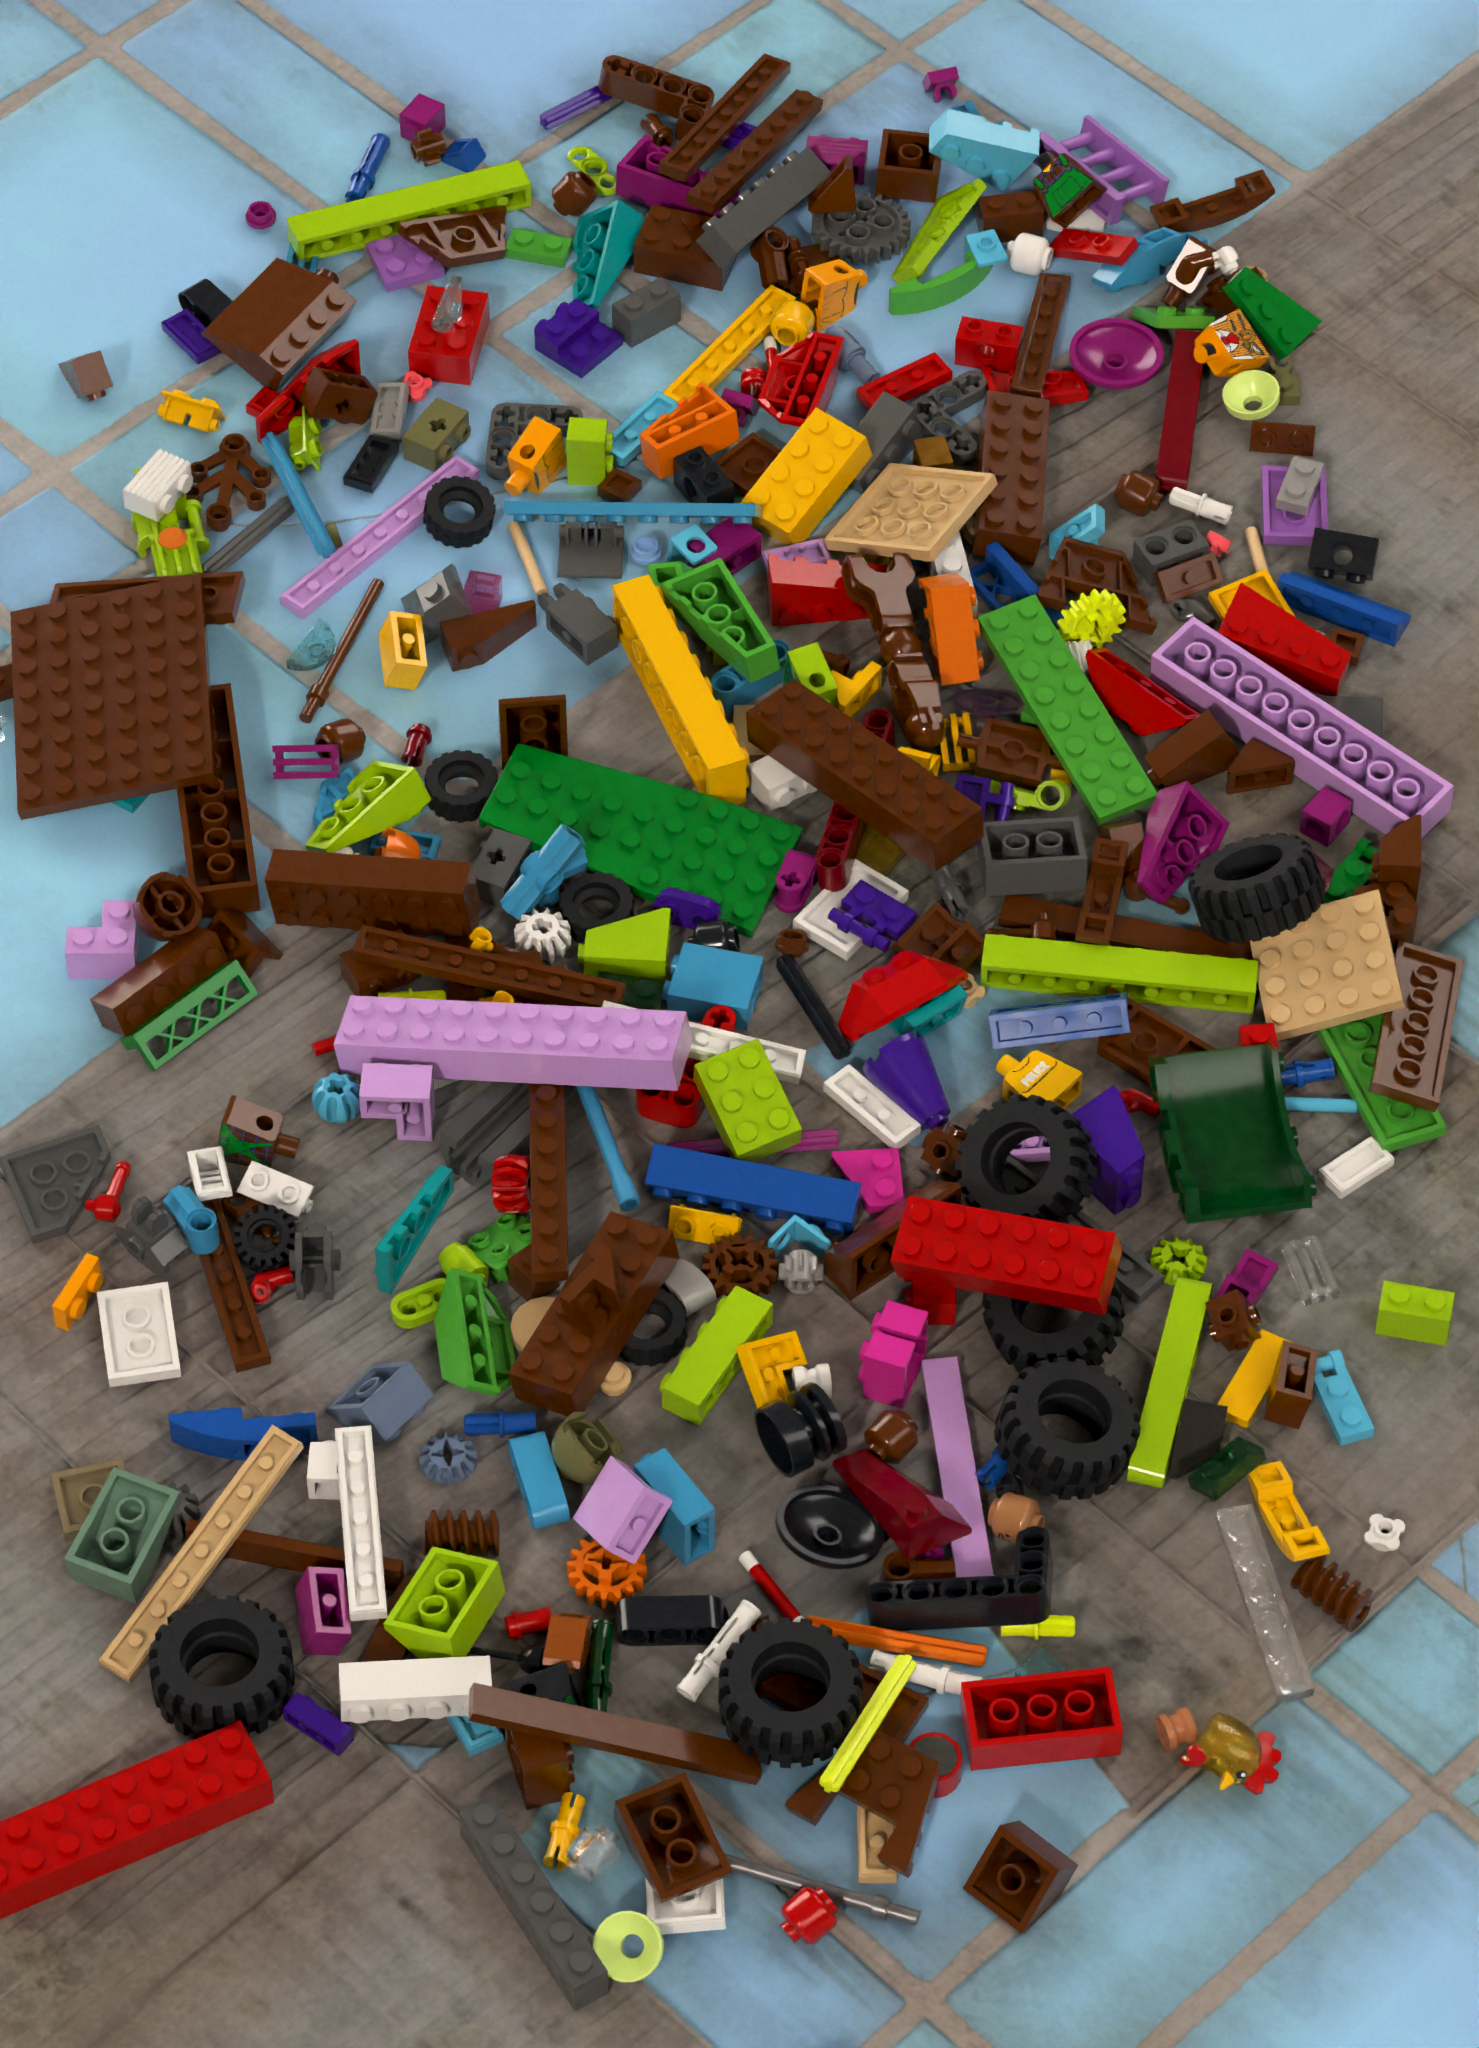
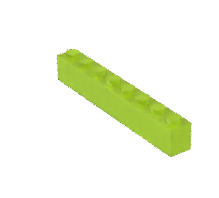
M516 160L286 217L288 241L292 244L298 262L305 259L306 263L310 262L312 257L318 256V259L366 248L365 243L397 235L399 222L505 205L506 212L532 206L531 182L520 161Z
M985 934L980 986L1078 997L1108 995V990L1112 987L1121 993L1128 992V997L1138 1003L1253 1014L1259 961L1244 958L1217 957L1206 954L1196 955L1175 951L1166 952L1142 948L1076 943L1073 941L1014 937L1004 934Z

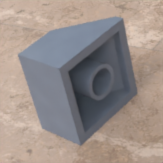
M410 1362L373 1364L327 1407L326 1411L346 1427L371 1425L373 1442L388 1443L401 1433L400 1427L425 1411V1404L434 1395Z

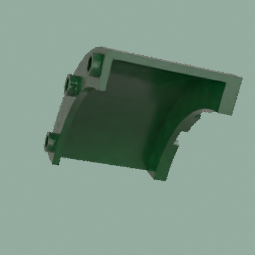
M1271 1042L1148 1058L1153 1103L1158 1102L1159 1112L1162 1113L1163 1122L1157 1123L1163 1159L1173 1194L1179 1193L1178 1208L1187 1224L1313 1207L1312 1197L1317 1194L1316 1181L1314 1176L1310 1175L1304 1166L1297 1150L1298 1134L1296 1127L1290 1126L1281 1080V1072L1285 1071L1284 1056L1282 1052H1278V1049Z

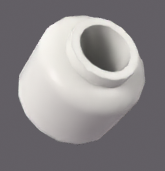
M1021 233L1015 241H1009L1006 254L1007 258L1010 259V267L1013 271L1036 277L1043 271H1048L1052 262L1053 248L1049 247V242L1044 237Z

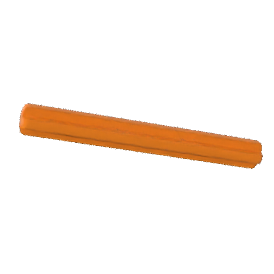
M810 1615L805 1617V1619L812 1620L813 1626L819 1627L821 1624H824L833 1629L832 1636L841 1635L849 1645L979 1667L984 1666L986 1661L987 1647L982 1644Z

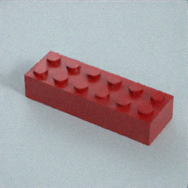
M909 1195L890 1262L900 1278L1105 1315L1123 1248L1115 1232Z

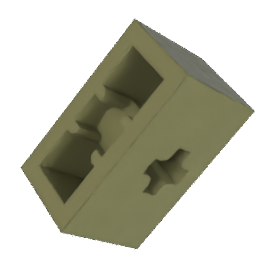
M436 397L402 436L404 459L435 472L444 463L449 461L457 447L461 443H465L471 433L469 411Z

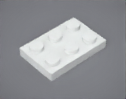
M855 859L847 886L838 892L823 889L793 919V929L805 932L808 938L847 961L863 945L862 939L851 932L846 934L837 929V924L827 918L831 909L835 907L843 913L845 912L841 909V900L860 879L902 904L908 900L909 890ZM859 921L860 923L864 924L865 926L871 927V926L865 924L864 922Z
M168 1282L97 1292L109 1387L181 1377Z

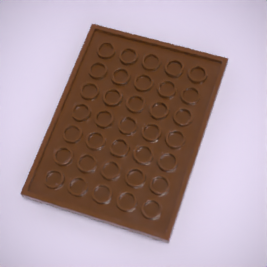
M201 573L10 612L17 811L21 820L217 781L205 592Z

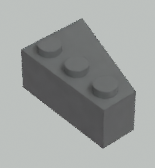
M883 391L855 428L857 432L866 436L873 456L848 487L863 494L889 463L899 464L913 451V440L925 438L914 407Z

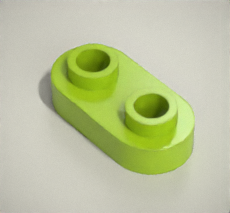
M437 1278L396 1295L390 1304L393 1322L401 1328L412 1329L433 1321L439 1304L437 1300L441 1298L446 1279Z

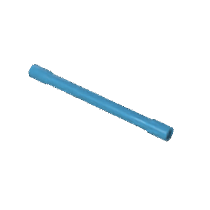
M576 1086L611 1177V1185L620 1209L622 1211H632L640 1205V1199L633 1180L626 1170L596 1089L591 1086Z

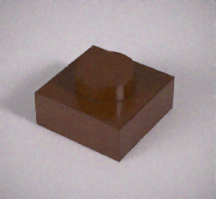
M615 467L597 486V495L610 502H630L642 489V480Z

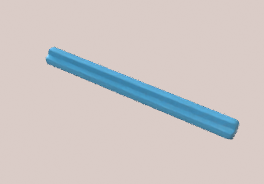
M268 432L261 439V444L317 555L329 558L330 554L335 552V546L279 436L274 435L273 432Z

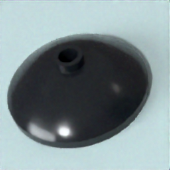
M814 1484L797 1488L782 1499L775 1517L776 1529L783 1543L799 1558L822 1568L841 1570L865 1565L879 1554L885 1539V1530L855 1493L837 1486Z

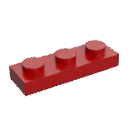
M934 352L857 388L856 398L868 411L883 391L906 402L952 380V370Z

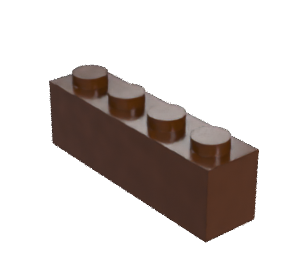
M196 926L189 935L166 943L92 997L90 1001L102 1027L126 1037L229 960L217 933Z

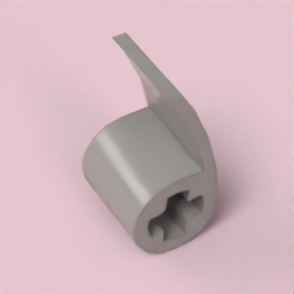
M678 1259L663 1283L668 1287L669 1293H673L676 1299L682 1302L687 1317L717 1300L715 1289L707 1276L684 1259Z

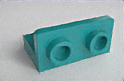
M958 985L891 1021L888 1025L898 1037L911 1032L915 1038L918 1033L925 1037L961 1014L967 993Z

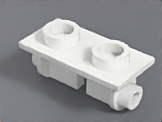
M251 1161L236 1191L268 1206L274 1205L278 1210L282 1208L287 1214L297 1218L303 1212L308 1214L313 1206V1200H310L309 1197L314 1186L255 1161Z

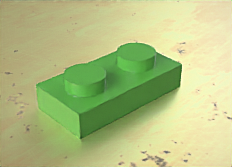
M513 228L506 245L505 257L565 268L573 248L572 238Z

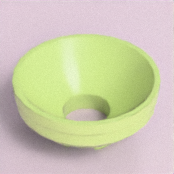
M1247 370L1234 375L1227 381L1223 388L1222 397L1227 411L1234 417L1242 420H1258L1268 416L1278 406L1280 387L1278 381L1271 374L1260 370ZM1251 401H1258L1262 404L1259 409L1254 411L1244 408Z
M620 1911L610 1915L599 1925L594 1936L593 1949L608 1970V1977L624 1983L636 1982L651 1975L658 1967L664 1952V1940L657 1924L648 1916L636 1911ZM631 1934L639 1936L644 1943L643 1952L637 1958H630L623 1951V1942Z

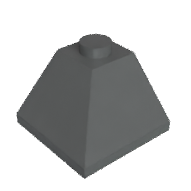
M452 563L401 598L405 613L421 615L425 645L441 634L440 622L467 616L472 613L458 572Z

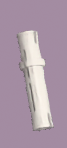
M743 1599L702 1654L698 1653L694 1658L695 1664L676 1687L677 1691L686 1699L695 1703L712 1678L719 1676L721 1662L726 1659V1651L734 1642L739 1643V1636L750 1629L762 1615L754 1604Z
M875 1649L870 1660L872 1666L869 1668L885 1676L897 1656ZM914 1660L917 1663V1668L908 1682L936 1689V1693L945 1695L946 1692L960 1695L961 1682L984 1680V1678L954 1671L950 1665L943 1664L942 1667Z

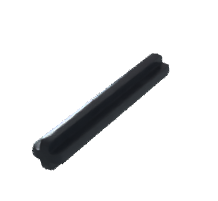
M785 954L784 956H779L776 959V968L833 1057L837 1060L848 1057L851 1054V1045L793 955Z

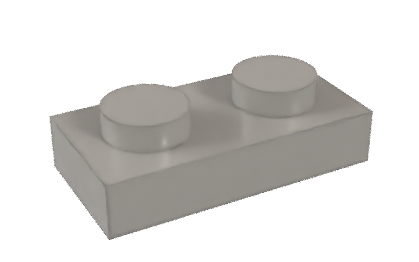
M1294 455L1277 495L1275 508L1306 516L1323 475L1325 463Z

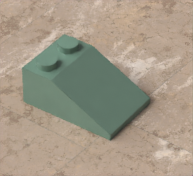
M113 1467L64 1559L70 1579L137 1604L153 1574L181 1496L180 1491Z

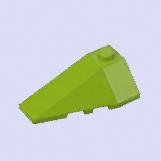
M373 760L350 781L347 786L349 793L344 800L337 799L333 805L335 813L332 817L322 820L306 842L305 847L308 851L333 853L384 831L386 827L392 828L418 816L422 812V808L432 799L416 768Z

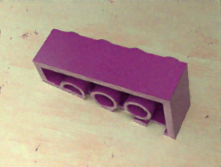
M647 134L617 164L616 195L649 207L653 204L709 217L715 215L719 219L718 213L730 202L734 206L737 205L734 200L739 196L740 189L713 215L685 204L687 193L710 170L703 172L698 169L686 183L672 180L670 177L658 173L659 162L672 148L666 145L662 147L654 144V138Z

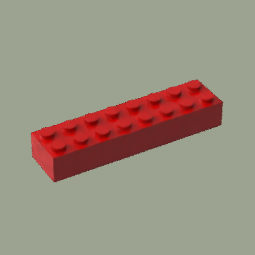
M241 1720L0 1821V1919L274 1803L271 1778Z

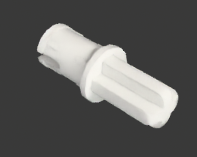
M1174 487L1169 496V503L1171 505L1196 513L1195 517L1197 518L1202 516L1227 526L1232 515L1233 506L1208 498L1205 493L1200 496Z

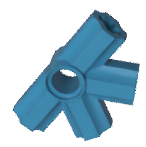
M560 824L541 850L531 853L524 860L520 867L522 874L500 900L501 907L518 920L521 919L522 914L529 915L536 905L539 908L554 907L560 901V885L563 880L586 869L588 860L583 848L585 845L583 837L569 826Z

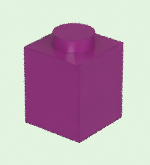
M419 93L399 114L401 137L408 141L416 139L414 132L430 127L433 133L441 132L446 127L445 104Z

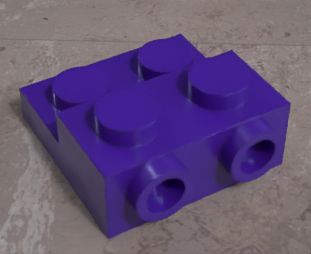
M577 298L569 304L562 302L551 319H541L534 329L535 350L580 378H583L623 345V336L599 321V312Z

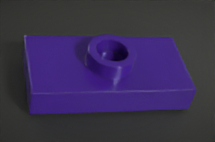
M188 309L161 322L162 330L198 365L222 352L201 335L207 327Z

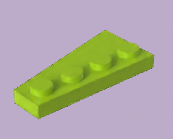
M980 178L937 198L891 276L898 284L914 277L918 280L925 274L928 264L987 188Z

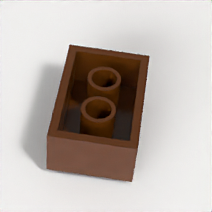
M652 204L633 245L634 272L723 291L738 254L720 269L696 242L705 232L701 227L712 217Z

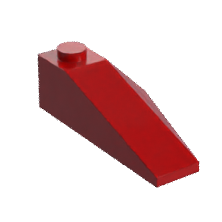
M353 339L339 343L312 358L255 419L257 441L260 444L261 439L266 436V433L273 432L274 435H279L289 429V422L293 417L302 416V406L304 405L298 397L314 366L361 375L359 342Z

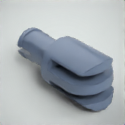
M832 326L825 331L824 334L844 337L839 365L841 370L852 371L864 385L880 378V373L865 359L866 350L848 331H845L840 326Z

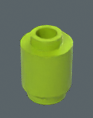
M454 1242L445 1247L440 1253L438 1262L441 1264V1270L446 1276L451 1268L482 1275L485 1281L488 1282L489 1268L467 1245Z

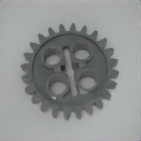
M855 191L856 211L812 215L811 236L814 237V244H820V251L829 250L828 257L840 255V260L844 261L846 258H850L852 264H855L857 260H862L864 265H867L869 259H873L879 264L880 257L891 260V253L900 255L901 248H906L907 241H910L911 220L908 219V212H902L901 204L893 206L892 198L883 201L882 194L873 198L870 192H867L865 196H860L859 192Z

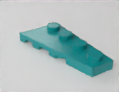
M439 1165L435 1172L427 1177L421 1190L375 1247L376 1265L374 1273L377 1274L378 1290L390 1295L393 1293L454 1191L453 1169Z

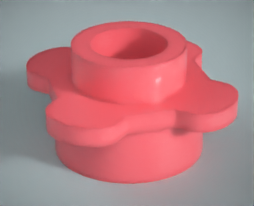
M414 371L407 372L402 381L408 382L410 388L409 402L422 401L427 396V389L433 386L430 378H423Z

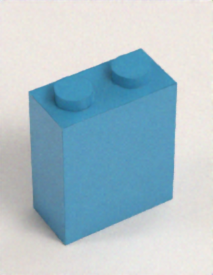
M684 942L680 955L674 954L671 964V974L673 977L671 981L666 980L664 984L662 1000L667 1001L668 1011H686L689 1020L702 1022L710 1008L718 1005L727 1006L735 1012L736 1029L747 1031L763 982L764 957Z
M665 1447L654 1454L644 1455L634 1465V1473L651 1488L667 1495L673 1500L655 1531L681 1563L687 1566L715 1549V1508Z

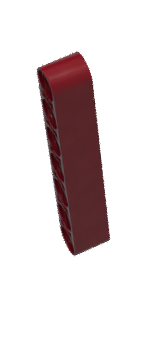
M1176 329L1156 470V479L1160 482L1159 492L1171 493L1174 487L1187 491L1204 363H1199L1195 360L1193 352L1196 347L1195 339L1203 330Z
M873 709L867 712L863 717L861 725L894 747L895 733L892 714L885 709ZM835 801L815 856L818 885L822 890L826 889L831 892L841 891L847 886L854 861L857 858L868 824Z

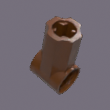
M777 226L768 227L751 244L750 253L759 264L762 287L766 290L772 284L784 291L790 286L784 252L789 245V239L784 230Z
M895 1551L888 1554L883 1561L882 1581L955 1578V1559H908L902 1551ZM894 1574H903L904 1576H895Z

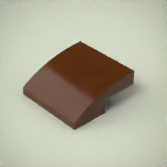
M936 901L891 948L897 954L904 951H914L966 970L983 952L985 939L967 921L960 925Z

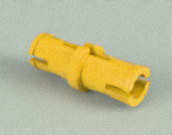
M566 1792L562 1795L557 1819L551 1823L549 1829L551 1839L546 1855L543 1858L544 1865L552 1869L555 1858L558 1855L556 1867L558 1871L567 1868L572 1844L578 1840L580 1834L578 1824L583 1807L586 1804V1799L580 1794H576L574 1805L571 1807L573 1792Z

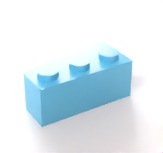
M947 108L930 126L929 152L1004 192L1039 156L1040 130L1030 128L1028 132L1012 128V123L1002 122V125L985 122L982 116Z

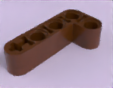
M608 56L602 63L598 83L599 89L608 96L677 118L675 136L679 141L712 108L715 94L707 85L621 56Z

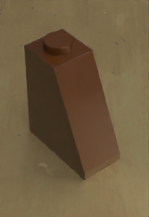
M1207 709L1143 757L1150 766L1146 773L1157 787L1163 784L1167 788L1185 781L1193 785L1227 771L1228 767L1239 755V752L1224 729Z

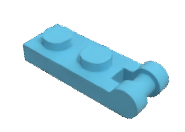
M1339 1349L1329 1351L1327 1356L1317 1358L1313 1390L1339 1446L1373 1437L1375 1428L1345 1367L1341 1351ZM1331 1370L1333 1376L1324 1378L1322 1372Z

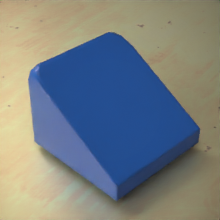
M477 138L455 140L446 149V154L440 155L441 162L468 173L472 172L486 158V154Z

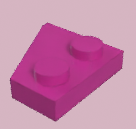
M899 1148L831 1152L832 1166L834 1168L838 1167L847 1181L861 1183L863 1192L861 1205L869 1215L882 1214L889 1206H896L904 1200Z

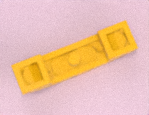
M1281 1460L1246 1468V1475L1262 1518L1283 1554L1293 1562L1330 1554V1547L1318 1526H1311L1293 1494V1481Z

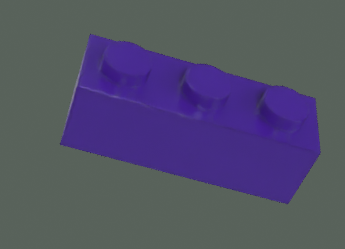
M297 1692L283 1707L284 1721L337 1756H340L354 1741L351 1724L349 1722H341L329 1709L321 1708L309 1696H303Z

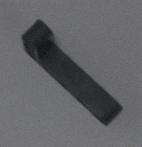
M1032 1526L1017 1534L1014 1575L882 1581L870 1585L865 1591L870 1626L910 1631L1028 1625L1045 1621L1051 1613L1053 1560L1048 1531L1042 1527Z

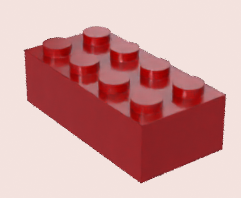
M1111 1667L961 1682L960 1711L971 1771L1121 1755L1123 1729Z

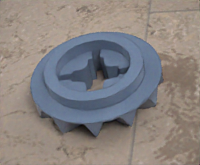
M445 1431L442 1436L437 1438L431 1436L426 1445H421L419 1465L421 1471L428 1479L439 1484H455L467 1479L473 1473L477 1465V1452L474 1449L472 1440H465L461 1433L453 1436ZM447 1449L451 1451L453 1456L450 1462L451 1466L447 1467V1462H445L443 1457Z

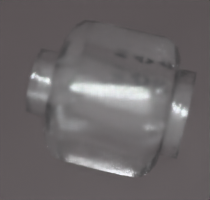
M604 1825L599 1830L590 1826L584 1827L566 1850V1857L569 1861L566 1865L567 1868L587 1884H591L593 1881L604 1882L623 1858L622 1850L617 1845L620 1840L619 1836Z

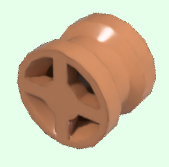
M1186 1707L1178 1708L1174 1714L1169 1716L1161 1714L1155 1717L1158 1737L1167 1752L1176 1750L1179 1744L1186 1743L1191 1745L1198 1741L1194 1719Z

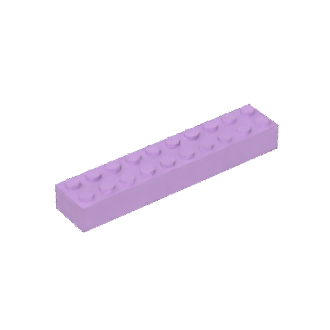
M1195 617L1186 622L1151 655V681L1201 714L1208 709L1222 728L1245 743H1248L1252 738L1293 757L1294 775L1318 791L1325 786L1334 792L1343 794L1352 801L1351 812L1385 835L1413 815H1421L1422 839L1451 811L1454 791L1453 784Z
M350 995L333 1045L341 1074L361 1075L363 1063L382 1062L386 1064L433 1065V1078L678 1091L692 1044V1038L686 1011Z

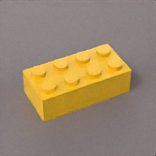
M815 408L740 502L762 505V518H752L751 525L786 546L805 542L873 456L866 436L822 410Z

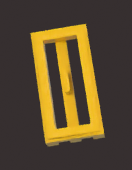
M969 712L962 713V717L957 718L956 713H951L949 718H943L946 723V727L951 728L955 763L949 762L945 734L944 740L939 744L943 772L975 770V751L966 748L968 762H963L961 747H957L958 727L963 726L964 734L972 736Z

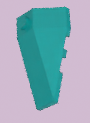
M619 199L578 219L573 239V251L577 253V260L573 263V271L577 273L578 277L573 285V300L577 298L591 308H595L600 304L633 254V245L646 218Z

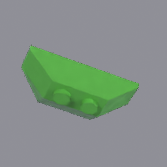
M451 1268L448 1271L434 1318L442 1379L464 1389L496 1397L511 1386L508 1373L516 1361L510 1320L496 1297L486 1288L488 1284L482 1275Z

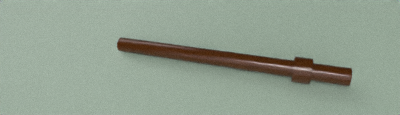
M378 578L372 580L317 684L311 686L306 695L307 702L299 715L302 722L310 723L318 708L325 704L329 696V687L384 587L382 580Z

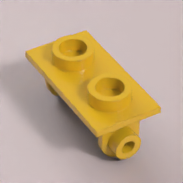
M161 390L166 403L165 405H159L157 415L162 417L163 421L184 426L187 416H191L188 424L189 428L211 433L212 431L217 432L219 430L220 420L218 419L226 420L227 418L219 403L212 399L202 398L200 401L191 398L189 394L180 390H173V392Z
M680 1204V1206L670 1205L668 1230L673 1231L674 1238L705 1244L712 1242L720 1245V1236L724 1235L728 1240H733L734 1233L741 1232L743 1218L737 1217L735 1213L726 1215L685 1207V1204Z

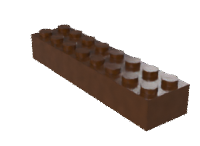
M791 680L746 712L748 741L935 872L984 837L983 808L797 680Z
M231 683L210 685L217 781L177 789L188 879L197 886L203 897V906L201 907L202 918L214 917L218 910L237 913L261 911Z

